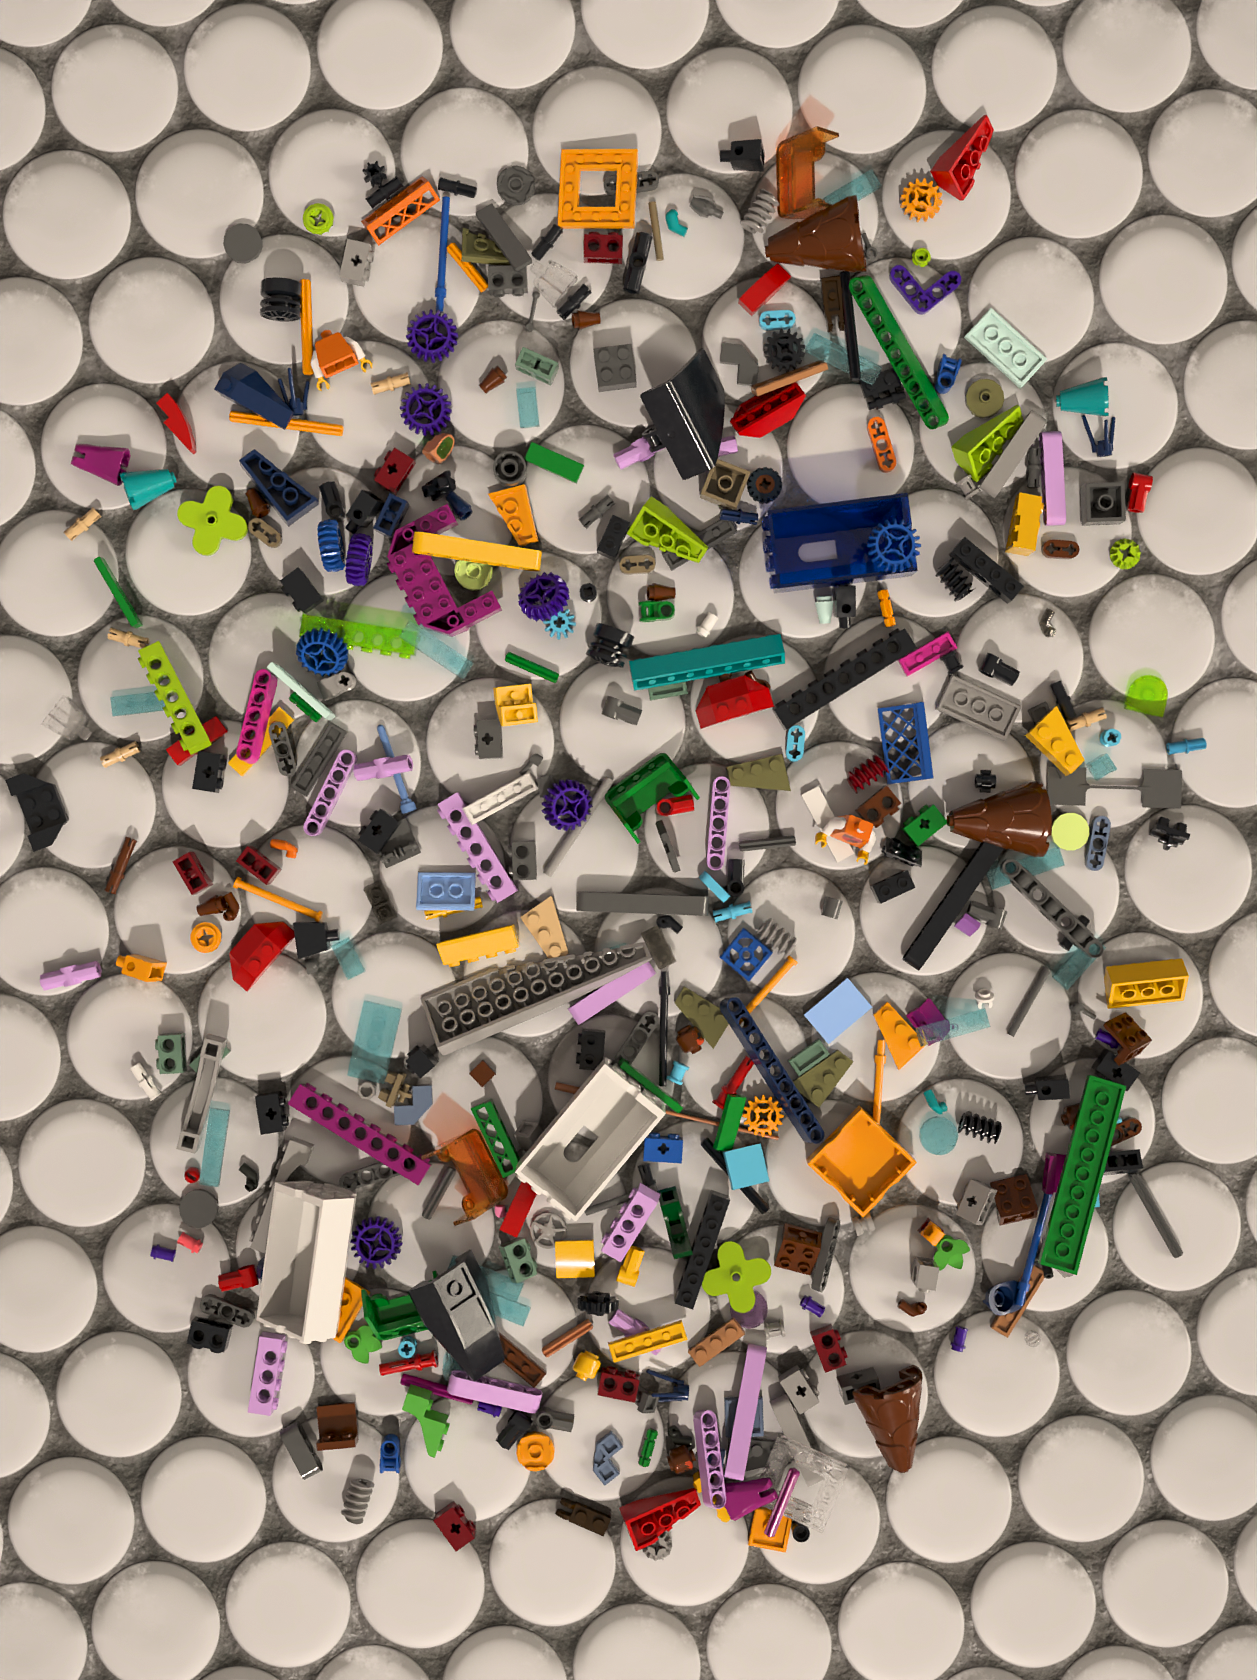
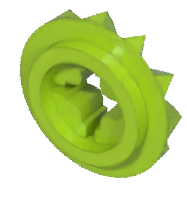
M316 203L310 205L305 210L303 224L312 234L322 235L325 232H329V229L333 226L334 217L329 207ZM321 215L324 222H319L316 225V221L313 218H318Z
M1120 539L1110 549V559L1120 569H1130L1140 561L1141 552L1139 545L1133 540ZM1129 547L1128 553L1132 557L1127 556L1125 559H1123V553H1121V550L1124 551Z

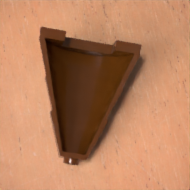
M857 195L848 196L769 237L768 245L765 246L766 258L770 257V261L800 267L807 265L823 269L866 272L867 266L860 230Z
M1033 781L1007 791L999 792L985 799L980 798L950 811L949 815H947V825L950 826V832L981 843L984 841L1033 857H1044L1049 848V842L1046 841L1052 831L1051 806L1047 790H1042V782Z
M914 1364L899 1371V1377L902 1381L882 1390L866 1385L853 1391L854 1400L876 1440L877 1447L888 1466L899 1473H906L912 1468L918 1437L917 1428L923 1377L919 1367Z

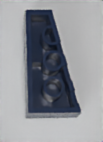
M255 449L239 460L243 470L288 527L319 505L318 499L314 495L307 492L305 488L297 484Z

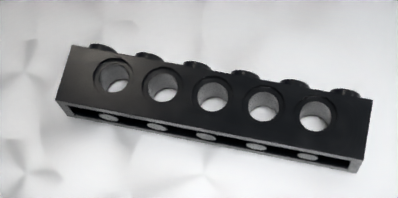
M713 1190L710 1191L691 1247L693 1255L688 1256L674 1297L675 1304L692 1310L694 1308L730 1203L728 1195Z

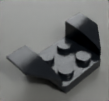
M25 773L5 780L11 796L17 797L31 832L27 837L33 852L51 846L63 825L69 821L56 785Z

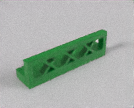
M490 1099L472 1107L471 1111L502 1177L505 1178L515 1173L520 1158L493 1100ZM485 1107L489 1115L487 1120L479 1117L478 1109ZM488 1124L494 1126L497 1132L496 1137L487 1134L486 1128ZM496 1141L502 1143L505 1149L504 1154L495 1151L494 1145ZM504 1158L510 1160L513 1167L511 1171H504L502 1166Z

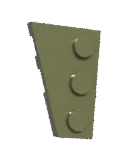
M462 228V262L511 265L494 241L486 239V235L480 233L475 235L469 233V229Z

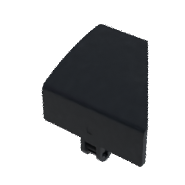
M701 348L667 382L653 387L640 395L655 427L644 431L642 437L647 440L650 452L666 447L682 480L699 475L716 466L723 433L725 412L724 388L704 348Z

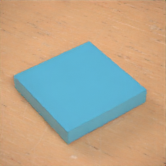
M761 1143L723 1152L732 1190L769 1181Z

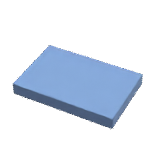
M418 872L416 909L475 911L476 873Z
M846 978L803 1015L829 1044L869 1011L872 1006L852 982Z

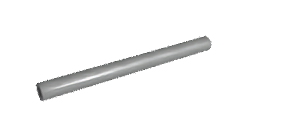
M607 776L593 795V800L589 802L593 806L588 808L591 815L586 814L585 818L587 821L582 820L581 827L575 824V830H570L543 873L549 877L553 875L612 786L613 780Z

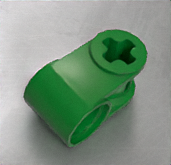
M638 602L641 611L639 622L671 620L675 615V608L671 602ZM665 606H669L672 609L671 614L668 616L661 613V609Z

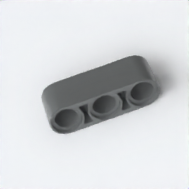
M299 1421L280 1430L281 1439L304 1480L323 1471L322 1463Z

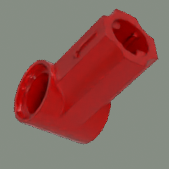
M1132 473L1129 480L1128 511L1134 513L1144 512L1147 495L1152 487L1153 476Z
M692 795L659 800L655 805L656 813L660 816H668L694 811ZM662 802H666L669 805L667 813L660 811V804Z
M255 1264L243 1266L236 1271L219 1274L218 1284L221 1291L240 1287L245 1289L258 1285L259 1281L256 1276Z

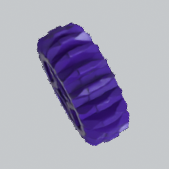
M430 309L429 315H426V312L422 311L423 316L421 318L416 314L415 318L417 321H410L413 327H407V331L410 333L406 335V338L410 340L407 343L408 347H413L411 352L413 354L417 353L418 359L424 355L425 362L428 361L429 357H431L432 363H435L436 357H438L439 361H443L442 355L448 358L449 354L447 351L454 352V348L451 345L455 346L458 344L455 338H458V333L454 332L457 330V327L452 325V319L447 320L448 315L446 313L441 316V312L437 310L434 315L433 310ZM431 323L428 328H421L425 324ZM439 324L447 329V337L438 332ZM435 333L436 337L430 340L428 335ZM417 335L426 340V349L417 343ZM436 344H443L440 348L433 350Z
M429 383L425 384V388L418 384L419 390L411 387L413 393L406 392L405 395L408 399L402 398L401 401L405 405L400 406V410L404 411L400 415L401 418H406L404 424L409 425L410 431L415 429V433L419 435L422 430L423 436H426L427 431H430V434L433 436L434 429H437L439 433L441 432L440 425L445 428L447 427L444 420H451L446 414L452 413V409L448 408L452 404L450 401H446L449 398L447 394L442 395L443 389L437 391L436 385H433L430 389ZM422 396H432L436 400L425 401ZM415 400H417L419 406L414 411L415 413L411 415V407ZM421 403H423L424 406H427L431 417L428 415V413H425ZM441 404V413L439 417L435 419L433 415L434 411L438 409L437 406ZM426 418L430 421V423L421 424L416 422L415 420Z
M354 534L348 545L345 577L347 583L354 586H364L369 579L373 556L372 538L366 534Z
M544 572L542 576L537 574L534 579L530 577V581L528 583L524 582L525 587L520 588L521 593L518 594V602L522 612L529 619H533L536 622L539 619L544 622L546 618L551 620V617L554 615L558 617V612H564L563 606H568L567 600L570 599V592L566 582L552 572L549 574Z
M559 780V785L553 783V789L547 788L549 794L543 795L546 801L541 803L545 807L541 811L546 814L545 820L549 821V824L555 826L558 830H561V828L564 831H568L569 828L575 830V824L581 827V821H587L585 818L586 814L591 815L588 808L593 807L592 804H589L593 799L588 796L590 792L585 789V785L579 784L576 780ZM568 791L576 792L574 795H564V793ZM564 814L570 815V817H568V818H564V819L558 818V816H560V815H564Z
M380 1216L376 1217L375 1222L373 1217H369L368 1222L364 1219L361 1222L362 1226L358 1224L356 1226L357 1231L352 1232L355 1238H352L350 1243L356 1245L352 1246L351 1250H357L354 1257H361L359 1263H362L364 1260L367 1261L366 1267L373 1263L372 1267L376 1269L379 1263L380 1267L384 1268L385 1263L390 1265L392 1263L391 1259L396 1260V1254L401 1252V1249L398 1247L402 1246L403 1242L398 1240L402 1237V1234H395L399 1228H392L393 1221L388 1225L386 1223L388 1218L386 1217L383 1222L380 1221ZM379 1228L378 1232L374 1235L363 1234L368 1229ZM384 1231L390 1236L392 1245L384 1239ZM378 1235H380V1236H379V1239H378V1240H379V1244H378V1245L376 1246V1248L373 1250V1248H374L375 1245L373 1244L374 1242H372V1241H375V1239H377ZM362 1240L369 1246V1253L364 1250ZM378 1250L389 1251L383 1256H374Z

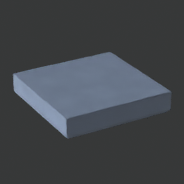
M762 1396L758 1397L751 1437L764 1436ZM724 1397L726 1437L732 1436L738 1397Z

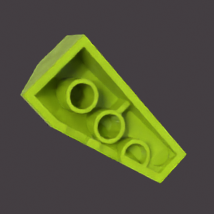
M1015 405L973 429L951 446L955 461L968 475L972 476L971 479L974 482H978L990 471L993 466L992 461L996 455H1001L1005 442L1012 439L1024 421L1020 406Z
M652 496L643 505L627 532V535L642 545H651L663 552L667 550L676 553L679 557L697 563L701 561L709 548L667 506Z

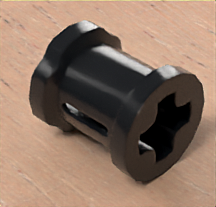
M591 583L583 584L580 588L581 599L585 602L594 601L597 597L596 587ZM592 589L593 595L585 597L584 590Z
M955 650L940 658L948 669V675L964 667L959 663Z

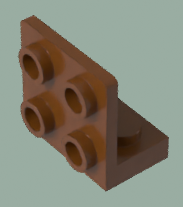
M1126 1012L1105 1022L1103 1025L1122 1046L1117 1051L1118 1056L1114 1059L1118 1065L1140 1055L1152 1041L1147 1033Z
M1026 1174L990 1182V1187L997 1190L994 1200L998 1210L997 1219L999 1226L1037 1217L1038 1207Z
M785 1223L782 1243L774 1266L811 1275L821 1250L822 1233Z
M355 1403L317 1406L319 1439L316 1443L317 1451L356 1447L359 1438Z

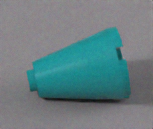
M1107 377L1060 391V395H1056V407H1060L1061 411L1103 417L1109 416V413L1105 412V408H1109L1108 386L1104 385V381H1108Z
M168 469L119 473L133 511L173 489L174 483H177L173 471L169 472Z

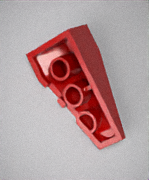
M983 115L943 153L930 171L937 186L960 201L965 199L974 185L975 180L973 176L975 171L980 169L981 163L979 160L982 152H986L994 131L987 115Z
M691 1488L639 1499L619 1509L633 1546L638 1551L654 1544L659 1540L658 1536L666 1530L669 1532L673 1528L672 1525L679 1519H685L701 1503L696 1489Z

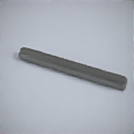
M1131 1173L1128 1178L1174 1258L1182 1256V1249L1139 1173Z

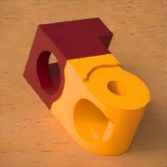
M929 1218L917 1230L934 1246L945 1235L943 1233L944 1230Z

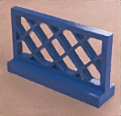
M924 702L878 708L884 761L889 771V774L886 772L887 784L934 779ZM913 708L914 716L909 722L900 716L904 709ZM901 709V711L898 714L895 711H893ZM891 711L896 715L890 725L883 720L882 712ZM898 717L907 723L901 733L892 727ZM913 720L915 721V726L911 724ZM884 723L888 726L886 730L884 729ZM909 725L916 730V736L912 741L902 735ZM890 728L899 734L893 743H890L885 737ZM901 736L910 742L903 752L894 746ZM916 738L918 746L913 743ZM886 742L891 745V746L888 748V750H887ZM911 744L919 752L914 760L905 754ZM892 747L901 753L895 763L888 758V752ZM903 755L912 761L906 771L897 765V762ZM918 758L920 760V765L917 762H915ZM889 762L893 764L891 768H889ZM914 763L921 768V776L913 777L907 773ZM894 766L904 772L899 779L891 780L890 771ZM905 774H907L910 778L903 777L905 776Z

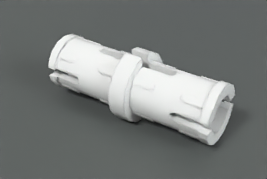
M141 1063L130 1068V1071L139 1082L138 1086L143 1088L150 1101L161 1095L152 1082L153 1078L148 1076Z

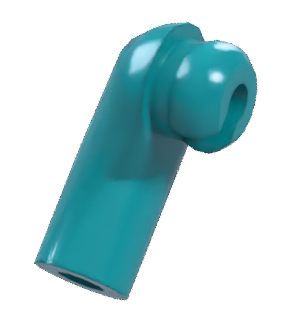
M669 210L665 217L668 229L685 237L688 228L679 224L678 212L676 210Z
M932 1089L923 1093L929 1107L937 1114H943L942 1112L948 1110L945 1102L938 1104Z

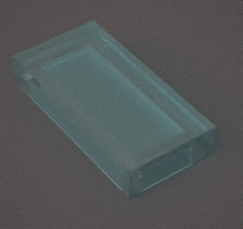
M536 388L516 389L520 428L540 427Z
M349 937L331 946L347 980L366 972Z

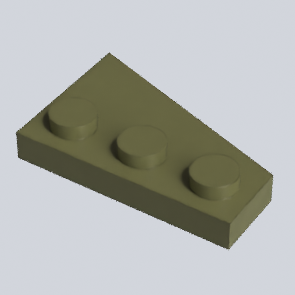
M782 754L726 767L730 786L791 791Z
M684 986L674 1003L693 1026L699 1029L704 1039L714 1049L729 1023L718 1006Z
M837 1049L810 1070H807L797 1079L793 1080V1083L800 1094L820 1107L852 1065L853 1061Z

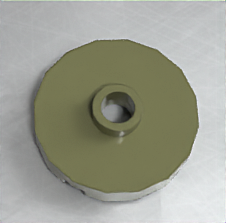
M980 379L974 382L967 390L965 396L967 408L974 416L979 418H990L997 414L1004 402L1002 388L990 379ZM983 395H987V396H988V400H987V401H985V400L982 399V396H983Z

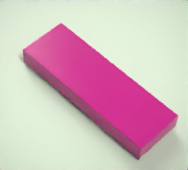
M946 632L897 661L905 675L909 676L957 649V646L949 632Z

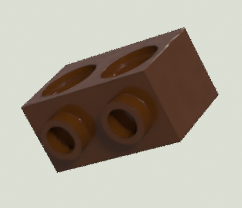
M884 786L855 809V811L863 820L872 823L877 828L885 822L883 819L888 814L892 816L899 810L898 806L901 802L888 786ZM884 797L891 799V805L888 808L882 804ZM869 809H874L877 813L876 818L873 820L867 816Z

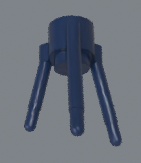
M288 368L291 394L289 401L282 379L279 378L278 382L284 402L294 412L293 416L304 415V410H307L310 382L306 381L303 402H301L300 398H295L292 369Z
M1083 415L1082 420L1092 446V453H1097V457L1112 456L1115 417H1112L1110 436L1108 420L1104 421V440L1097 441L1098 445H1096L1086 416Z
M649 1369L646 1370L647 1373L677 1384V1386H673L672 1393H652V1397H664L659 1398L658 1402L688 1401L689 1385H684V1380H677Z

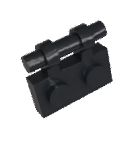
M894 368L863 377L859 380L864 399L872 396L873 401L867 403L869 410L875 408L878 410L883 408L884 405L899 403V400L906 398L904 391L897 393L895 390L901 387L902 384ZM889 392V396L879 397L880 393Z

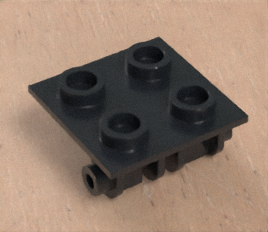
M886 837V844L881 850L884 856L892 859L895 857V860L899 858L900 862L904 860L905 864L912 867L922 866V851L914 845L908 846L899 839Z

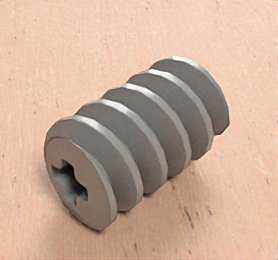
M761 188L760 193L756 195V200L752 202L753 207H750L748 213L744 215L745 220L740 222L741 226L754 234L756 232L763 233L764 230L760 226L768 225L764 219L770 220L772 218L768 212L775 213V209L772 206L778 207L780 205L775 196Z
M770 918L760 926L755 935L761 933L760 940L767 938L766 945L772 942L771 949L773 950L778 947L777 954L779 955L784 952L783 959L785 960L795 948L797 939L795 937L790 939L791 934L789 932L783 935L785 929L777 930L779 924L775 923L772 925L773 919Z
M366 1479L351 1480L350 1484L354 1487L348 1488V1492L352 1495H346L345 1497L350 1502H344L343 1506L347 1509L341 1510V1514L345 1516L348 1522L362 1524L363 1517L366 1514L365 1510L368 1508L367 1503L370 1501V1495L373 1492L374 1483Z

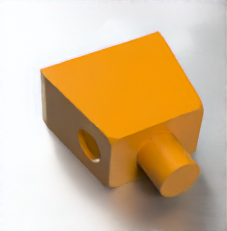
M138 954L126 955V957L119 955L116 960V966L122 967V974L145 982L162 981L167 962Z

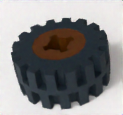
M767 467L758 468L754 471L747 483L750 497L761 504L774 501L782 489L781 476L778 475L777 471Z

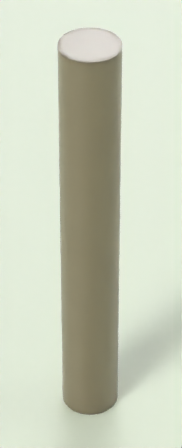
M649 202L656 261H662L664 256L656 202Z

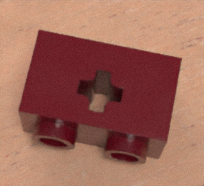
M394 447L392 451L389 450L384 458L385 463L382 468L378 467L376 470L374 481L396 496L416 462ZM396 467L397 473L393 472L391 474L390 469H395Z
M247 846L236 860V862L266 885L271 884L282 870L253 846Z
M188 852L172 861L191 895H196L213 885L195 852Z
M452 1501L435 1514L434 1523L456 1552L475 1539L476 1527L471 1520H467L461 1505H457Z

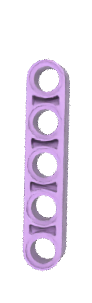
M1061 431L1040 432L1042 503H1044L1043 522L1045 526L1065 525L1066 502Z
M342 750L338 754L304 823L303 829L307 835L318 836L323 832L354 769V765L357 763V755L353 751ZM347 753L352 756V761L349 764H345L343 761V756ZM339 770L344 775L341 781H337L334 776ZM328 788L335 790L334 797H327L326 791ZM320 805H324L327 810L323 816L318 813ZM312 822L318 825V830L315 833L309 830V825Z
M723 776L717 777L712 783L706 864L712 870L721 869L725 858L730 782ZM718 780L726 782L725 790L720 791L716 788ZM717 799H722L725 802V806L721 810L716 809L714 806ZM715 818L723 820L722 828L716 829L713 826ZM714 837H719L722 840L719 848H714L711 844ZM713 856H717L720 859V864L717 867H712L710 864V859Z
M648 961L625 975L597 988L570 1006L568 1010L579 1025L651 978L656 972Z
M453 1370L451 1372L447 1386V1392L451 1395L528 1413L538 1412L543 1394L537 1388L482 1376L474 1382L464 1371Z
M699 1410L694 1414L693 1422L703 1502L709 1508L721 1509L726 1504V1492L717 1419L714 1412ZM704 1415L707 1416V1421L705 1424L703 1423ZM707 1434L709 1435L708 1443L705 1442V1437ZM709 1455L712 1457L710 1464L707 1461ZM713 1474L714 1482L711 1484L710 1477ZM714 1495H716L717 1501L715 1504H713L712 1498Z

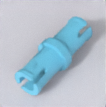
M750 901L735 906L731 904L727 908L713 910V916L722 915L714 917L715 923L753 913L752 908L743 909L751 906Z

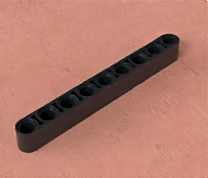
M984 841L978 846L904 954L903 961L918 971L923 967L1004 848Z

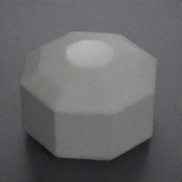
M365 1080L358 1085L357 1094L361 1099L369 1100L376 1095L377 1087L372 1081Z

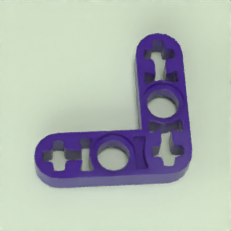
M894 266L889 274L891 283L912 309L920 315L929 312L961 284V276L956 271L946 273L925 291L904 266ZM895 271L897 273L902 272L901 278L903 279V281L908 279V281H906L903 284V286L900 285L903 281L899 277H894ZM949 277L951 279L956 278L955 284L951 283L945 288L944 285L949 281ZM906 286H914L916 292L913 295L907 294L905 291ZM934 288L941 289L942 296L939 298L934 297L932 290ZM918 293L920 294V296L918 297L919 301L921 303H923L924 301L926 302L925 308L918 307L919 301L917 300V298L915 299V301L912 300L918 295Z

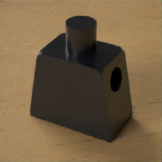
M761 139L732 141L731 150H720V162H731L733 170L764 172L765 151Z
M362 490L346 514L351 520L345 528L352 534H355L359 527L367 528L383 508L385 502L371 491Z
M852 584L832 585L833 615L839 618V628H851L850 617H856V586ZM847 604V610L842 612V606Z
M327 922L293 923L298 959L329 950L330 941L340 940L339 929L328 930Z
M1066 1074L1036 1077V1083L1025 1084V1094L1037 1095L1038 1100L1070 1099L1069 1081ZM1049 1086V1089L1044 1091L1042 1087Z

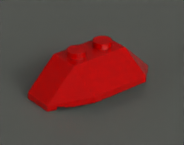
M794 382L760 396L755 395L738 406L733 418L730 420V424L740 436L761 438L792 420L806 394Z
M743 675L707 686L695 711L700 728L703 729L772 708L774 704L768 687Z
M283 921L254 924L229 953L233 980L248 992L295 938L294 930Z

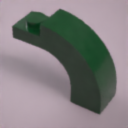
M676 1186L658 1190L657 1193L660 1194V1207L666 1224L673 1258L678 1259L693 1255Z

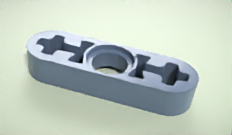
M1097 816L1091 822L1084 862L1086 868L1091 871H1098L1104 865L1111 827L1110 820L1105 816ZM1102 819L1105 827L1101 828L1100 833H1104V836L1094 835L1095 832H1099L1100 827L1097 826V822H1100ZM1095 838H1100L1103 842L1102 847L1099 849L1093 846ZM1091 850L1101 852V855L1096 854V861H1099V864L1095 865L1094 868L1090 860L1094 859L1095 854H1091Z

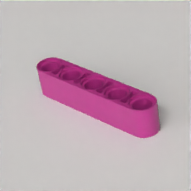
M266 669L258 670L254 676L236 750L237 757L248 764L256 763L260 757L277 687V677ZM269 676L268 681L263 683L264 678ZM264 694V699L259 702L260 696ZM260 713L259 718L254 720L255 715ZM255 731L254 738L250 739L251 733ZM250 750L251 754L246 758L245 754Z

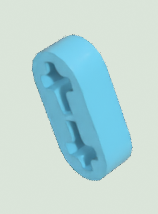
M790 310L765 311L760 315L759 326L766 331L787 330L793 327L796 317ZM785 315L788 316V319H792L789 321V324H785V321L778 320L784 319ZM768 316L769 320L776 321H771L770 325H766V322L762 320H765V317Z
M799 725L792 726L787 733L785 753L787 759L792 762L800 760L804 753L805 730ZM795 729H798V732L801 733V736L797 738V742H794V736L791 735V732H794ZM797 745L796 751L800 752V754L794 759L789 754V751H792L793 746Z
M706 871L698 877L723 903L730 897Z

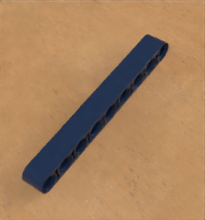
M737 997L723 999L720 1003V1010L802 1140L806 1143L822 1142L825 1137L822 1127L742 1001ZM730 1002H732L734 1006L732 1011L729 1009ZM740 1018L744 1021L743 1027L739 1024ZM751 1034L754 1037L753 1043L749 1040ZM761 1050L764 1052L763 1059L760 1058ZM771 1066L774 1068L773 1075L770 1073ZM781 1083L784 1084L783 1091L780 1089ZM792 1098L794 1099L793 1107L790 1104ZM802 1114H803L804 1117H805V1120H804L803 1123L801 1122V1115H802ZM812 1130H813L814 1133H815V1136H814L813 1139L811 1138V1132H812Z

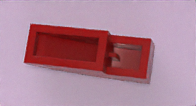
M777 263L739 298L738 304L753 316L792 276Z
M166 393L156 402L169 417L163 423L192 454H195L197 452L189 422L180 406Z
M217 716L202 724L211 744L228 732ZM194 730L188 733L187 735L193 734ZM179 740L166 749L174 762L179 766L198 754L196 752L190 755L188 750L184 751Z
M521 1181L499 1229L516 1238L537 1195L531 1189L532 1186L529 1183Z

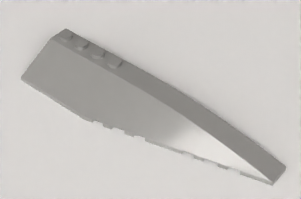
M640 942L623 945L615 949L606 948L603 951L593 953L589 951L576 956L572 954L544 959L542 962H527L525 965H510L502 969L493 968L420 999L436 1046L444 1056L575 1000L652 960L646 943Z

